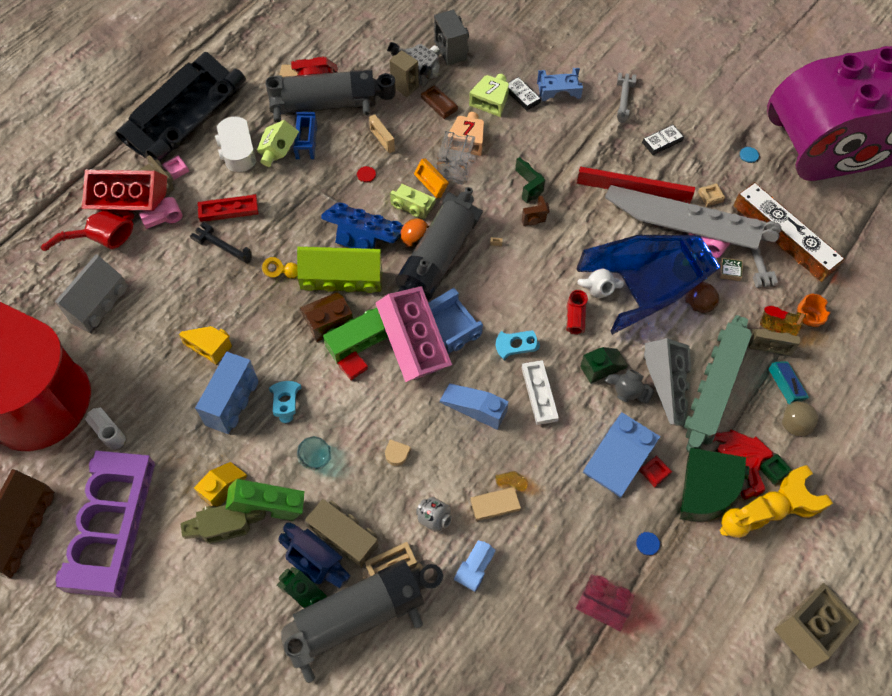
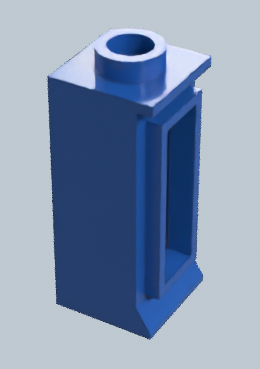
M297 112L296 129L299 133L294 140L293 146L295 158L300 159L299 150H309L310 158L315 159L316 114L315 112ZM302 127H309L308 140H300Z

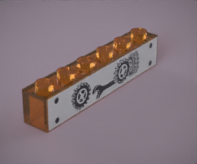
M755 182L738 194L733 206L747 218L758 219L766 223L769 221L779 223L782 229L778 233L779 239L776 243L819 281L823 282L838 270L845 260L844 257Z

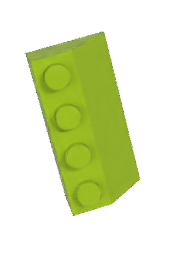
M297 247V272L300 290L381 292L383 275L381 249Z

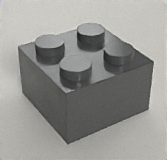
M454 9L434 15V42L440 49L447 66L467 60L469 31L467 28H464L461 17L457 16Z

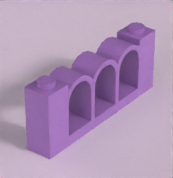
M95 451L94 458L89 463V472L92 476L88 479L85 486L86 496L91 502L86 503L76 516V525L81 534L70 541L66 554L69 563H63L61 570L56 575V587L63 592L121 598L155 463L149 455ZM108 482L133 483L127 503L97 499L98 491ZM100 512L124 513L119 534L91 532L88 529L89 522ZM92 543L116 545L110 567L80 564L79 559L82 550Z

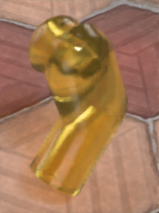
M516 471L495 475L497 486L509 484L518 491H525L528 488L527 479Z

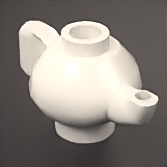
M606 269L595 270L588 279H579L577 282L579 286L587 288L589 293L598 299L612 294L615 288L621 289L624 286L623 281L614 278L613 274Z

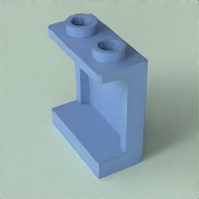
M455 288L428 303L448 354L460 350L464 344L470 340L474 341L481 336L483 323L481 321L476 322L459 301V293Z

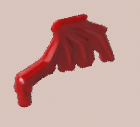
M730 429V432H716L713 442L725 443L718 446V452L746 457V466H749L748 481L750 488L740 492L742 498L745 500L764 493L766 489L759 470L765 459L773 457V451L756 436L752 438Z

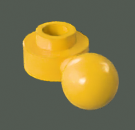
M269 257L262 264V271L269 278H275L281 273H284L288 278H296L298 276L296 263L290 262L283 265L278 258ZM270 264L275 265V271H270L268 266Z

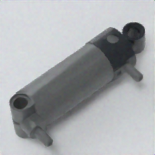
M372 69L282 77V75L271 76L265 81L270 112L273 113L274 122L276 123L281 121V114H288L290 112L354 107L363 108V114L369 115L371 113L370 107L376 106V96L389 100L396 95L395 77L392 74L384 73L375 79L373 78Z
M466 187L465 191L461 192L458 197L450 192L446 194L435 218L395 278L396 284L400 288L398 292L422 286L427 301L432 298L435 290L443 280L444 274L483 213V210L472 205L474 198L471 187Z
M403 559L378 571L377 574L292 614L294 621L286 624L281 630L284 652L290 657L294 668L300 667L305 681L310 683L315 680V676L309 663L315 661V656L394 617L399 618L407 613L411 618L414 628L422 627L423 622L417 610V607L424 604L421 590L424 588H436L441 584L443 580L441 568L431 560H423L417 564L415 569L411 570ZM433 569V576L430 579H424L425 571Z

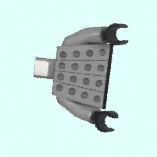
M394 42L389 43L387 51L391 52L392 56L397 55L402 50L418 60L419 84L421 86H424L430 78L436 79L438 77L440 69L438 56L441 52L437 46L428 49L424 45L418 44L413 48L402 49Z

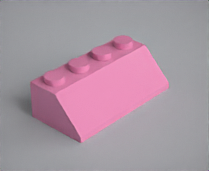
M422 286L390 293L376 302L405 382L424 377L452 365Z

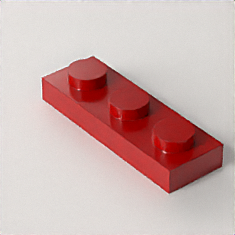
M256 194L198 202V218L200 222L259 215Z

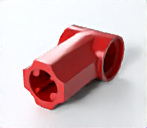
M582 290L572 291L566 306V331L576 335L585 332L588 297ZM573 301H578L581 304H575Z

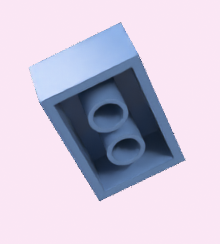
M226 351L195 407L205 426L229 434L231 429L236 427L241 410L246 408L251 391H254L258 385V378L251 360Z

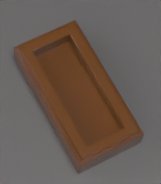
M435 85L421 93V98L443 119L458 111V106Z

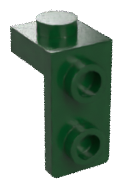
M519 157L516 159L515 170L528 182L522 191V200L528 203L532 199H537L544 192L545 179L527 161Z
M294 567L286 569L280 575L279 582L276 585L284 593L291 596L303 609L328 597L304 573Z

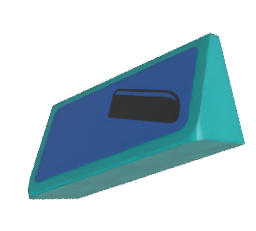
M788 361L771 364L768 370L788 404L809 398Z

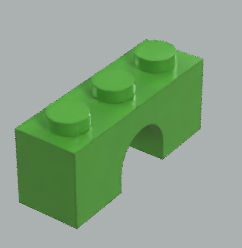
M236 479L228 487L226 510L249 513L253 510H267L271 512L272 518L294 521L303 513L305 491Z

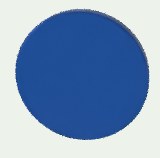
M644 532L638 536L636 546L642 554L653 555L659 550L660 542L655 534Z

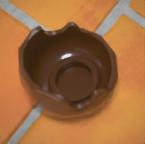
M701 282L693 285L686 292L685 302L692 306L693 311L708 313L712 312L719 304V294L711 284Z

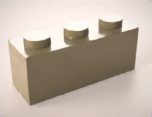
M322 499L305 519L307 527L362 568L365 564L364 562L370 558L379 546L376 533L369 528L363 529L359 526V521L351 514L347 516L340 511L341 508L335 502H327Z

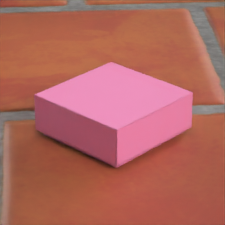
M179 155L162 164L164 170L168 171L174 180L189 172L188 167Z

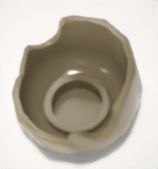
M801 401L791 402L787 405L782 419V425L785 429L795 436H807L813 432L818 423V414L815 408Z

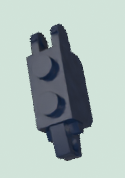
M291 522L284 525V531L279 536L278 541L287 549L285 556L290 564L304 573L314 584H322L324 581H328L340 589L348 582L351 575L340 565L343 558L308 528L303 531Z

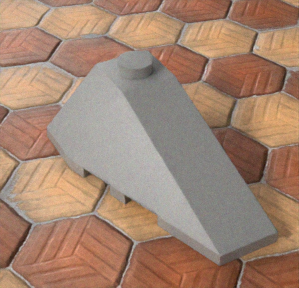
M668 338L645 343L644 357L669 423L670 425L684 427L688 407L685 391L689 390L690 385L686 382L687 373L691 372L690 346Z

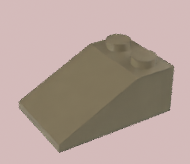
M822 583L794 608L774 630L805 666L811 670L829 659L860 621L825 583Z

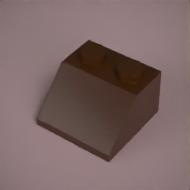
M338 292L300 307V311L316 342L324 339L323 335L330 329L338 328L348 320L353 319L347 302Z

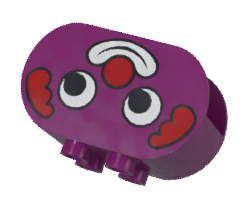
M892 46L816 60L792 73L775 89L767 105V115L774 125L784 127L799 154L795 167L802 179L818 181L892 166Z

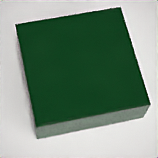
M778 453L760 466V470L773 485L780 482L792 471Z

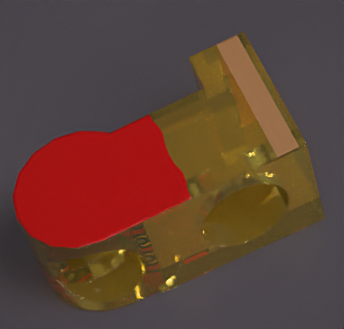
M767 306L764 308L760 325L765 329L771 330V332L790 333L797 336L806 314L800 312L792 314L776 306Z

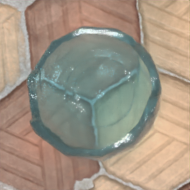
M316 436L305 438L298 445V462L305 469L312 471L320 470L329 463L331 448L322 438Z

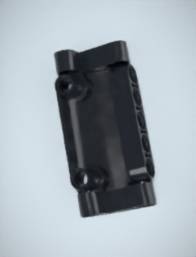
M203 52L192 63L188 62L137 107L129 116L128 121L115 131V134L126 146L142 157L146 158L150 155L154 160L157 159L160 162L172 150L177 149L180 143L222 103L227 102L229 97L246 81V78L240 70L233 69L229 72L208 52ZM173 136L176 140L172 141L168 137Z

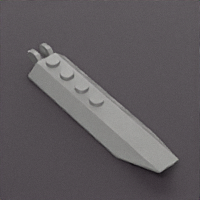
M610 185L605 195L607 200L639 221L758 250L760 240L768 242L778 241V233L782 229V226L774 221L766 223L758 219H751L737 214H730Z

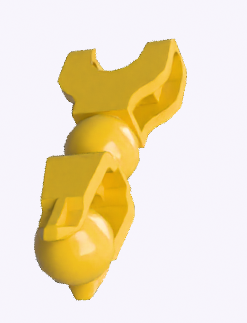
M808 465L792 470L788 476L783 478L778 492H768L742 509L733 508L726 511L722 517L720 533L734 538L744 537L750 531L760 529L770 521L782 520L792 513L804 518L813 517L826 510L833 502L827 494L815 496L807 491L805 480L813 472Z

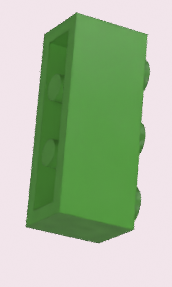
M375 308L367 310L363 315L355 319L348 320L338 328L330 329L323 335L326 348L336 364H338L339 361L354 351L358 354L388 338L379 311Z

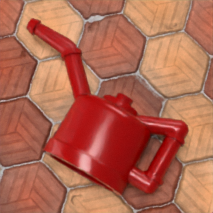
M101 210V212L93 214L87 219L85 229L68 232L61 231V233L56 234L46 243H43L40 248L43 251H47L61 241L86 237L104 245V247L116 249L131 235L134 225L132 220L135 215L132 211Z

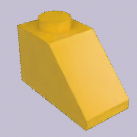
M212 326L181 331L179 334L185 346L216 365L224 357L226 351L228 352L232 347L229 334L222 329L217 330Z
M232 462L210 470L194 489L210 506L218 507L226 501L228 487L236 479L245 480L247 474Z

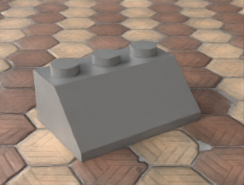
M95 255L55 302L71 324L90 333L99 325L104 315L112 309L113 304L125 293L128 285L121 274L100 256Z

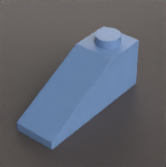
M450 383L439 401L496 430L500 427L507 413L509 401L490 392Z

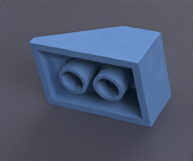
M621 412L582 473L621 498L656 446L660 436Z

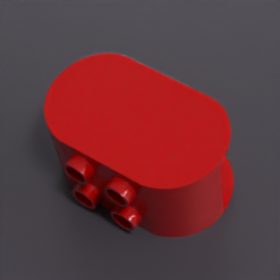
M0 302V444L16 451L44 449L63 440L79 425L89 407L91 383L86 372L78 364L74 363L61 346L58 335L49 325Z

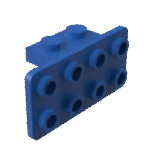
M341 202L334 204L321 215V219L338 225L335 243L349 248L375 249L377 238L394 243L401 236V229L403 227L399 221H390L384 219L381 215H372L366 213L363 209H354Z

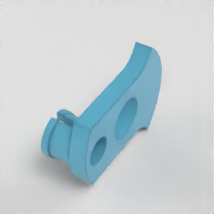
M533 330L506 334L501 331L496 339V350L503 360L510 355L535 352L540 348V343ZM515 339L522 340V345L518 348L511 346L512 341Z
M282 381L269 387V392L274 394L273 415L279 417L282 423L291 422L293 420L292 416L296 414V394L302 387L294 381ZM283 396L291 397L286 402L279 401V399Z

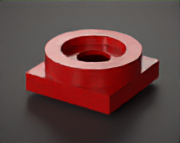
M324 56L291 62V68L297 72V75L338 72L337 65Z

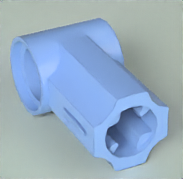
M478 540L466 562L464 561L459 567L454 580L476 592L485 575L484 571L496 550L490 544Z

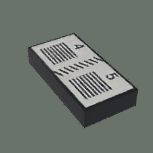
M519 77L508 82V93L526 111L541 103V98Z
M671 125L643 138L642 143L652 155H655L682 142L684 136L674 125Z

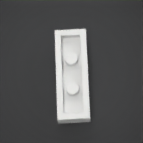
M543 360L522 364L521 368L536 425L557 422L559 417Z

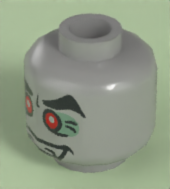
M435 497L422 500L416 510L418 522L434 532L447 528L452 520L450 506Z

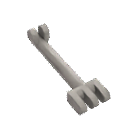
M618 73L617 85L622 86L620 108H618L617 119L620 123H624L628 119L630 111L627 109L629 87H635L636 75H632V78L629 79V74H625L624 79L622 78V73Z
M759 246L758 250L751 248L759 272L753 276L756 288H761L762 283L764 287H769L770 283L772 286H777L778 280L775 271L767 272Z

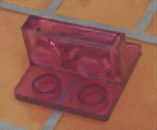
M591 574L576 609L621 631L626 619L631 614L635 596L628 589L621 586L616 587L610 584L606 578Z

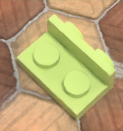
M401 184L396 192L392 191L390 193L391 205L422 219L427 217L436 203V198L404 184Z

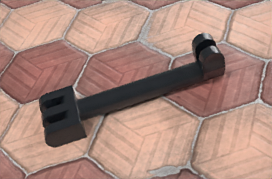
M205 222L200 224L201 228L198 227L195 230L197 234L192 233L190 235V238L202 245L207 240L247 264L252 259V252L248 247L240 251L212 235L214 232L213 227Z

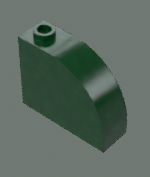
M690 448L687 458L680 519L695 522L709 521L722 516L736 502L742 490L744 479H748L749 466H746V457Z

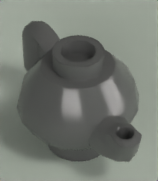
M628 369L626 374L608 375L605 379L607 383L615 385L616 393H618L617 398L627 403L637 398L638 401L646 404L650 402L654 394L653 388L648 384L642 383L644 376L632 369Z

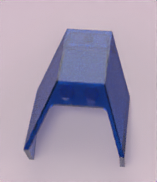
M635 235L583 250L576 269L578 272H594L598 269H606L611 273H619L637 302L639 308L618 314L610 331L613 335L675 303L718 271L720 266L700 235Z

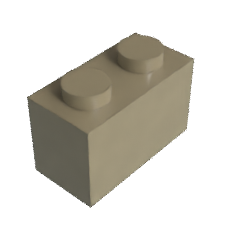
M401 50L389 60L390 74L395 77L396 90L408 97L419 88L418 60Z

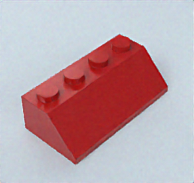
M85 170L82 209L154 211L166 196L167 176L157 171Z

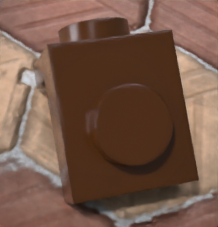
M543 196L538 197L537 206L523 208L521 219L523 226L546 222L550 209L548 202L544 201Z

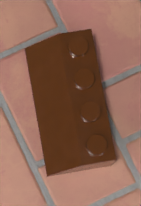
M14 469L11 470L0 490V576L9 579L18 571L21 559L25 551L30 547L32 537L36 529L41 525L43 515L47 507L51 505L55 493L47 484Z

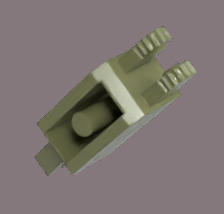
M226 503L218 507L207 506L202 511L196 512L195 518L181 523V533L184 539L202 537L208 544L247 535L250 531V524L263 520L266 516V511L253 510L249 513L226 510Z

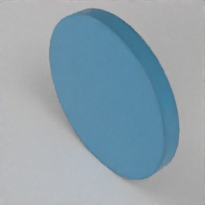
M745 147L740 151V157L745 162L753 163L758 160L759 153L752 147Z

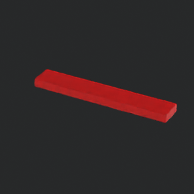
M586 167L579 168L576 183L603 189H609L610 185L688 204L691 203L695 193V187Z

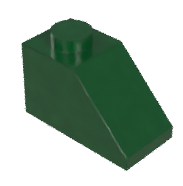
M601 347L584 354L580 367L591 384L608 375L628 368V365L618 349Z

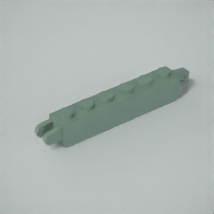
M736 315L731 323L728 322L726 329H721L717 341L720 342L719 347L714 346L711 358H714L713 364L708 363L704 373L708 377L706 381L701 380L697 391L701 393L700 398H695L691 407L694 414L692 417H687L684 428L688 429L685 436L689 438L686 446L688 453L690 448L701 449L702 443L705 445L713 443L752 336L751 331L747 329L748 319Z

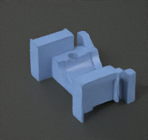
M573 68L572 74L546 75L545 70H538L537 84L540 92L539 97H542V101L554 97L560 91H567L570 93V96H574L577 99L581 98L583 85L578 80L580 68Z

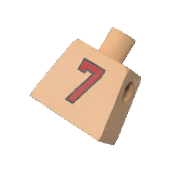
M469 112L467 117H457L447 135L448 150L482 155L484 121L478 119L477 113Z

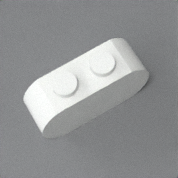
M228 117L222 120L217 126L218 135H215L218 147L221 146V149L218 150L220 160H224L226 167L233 172H244L251 169L256 164V157L247 121L241 117Z

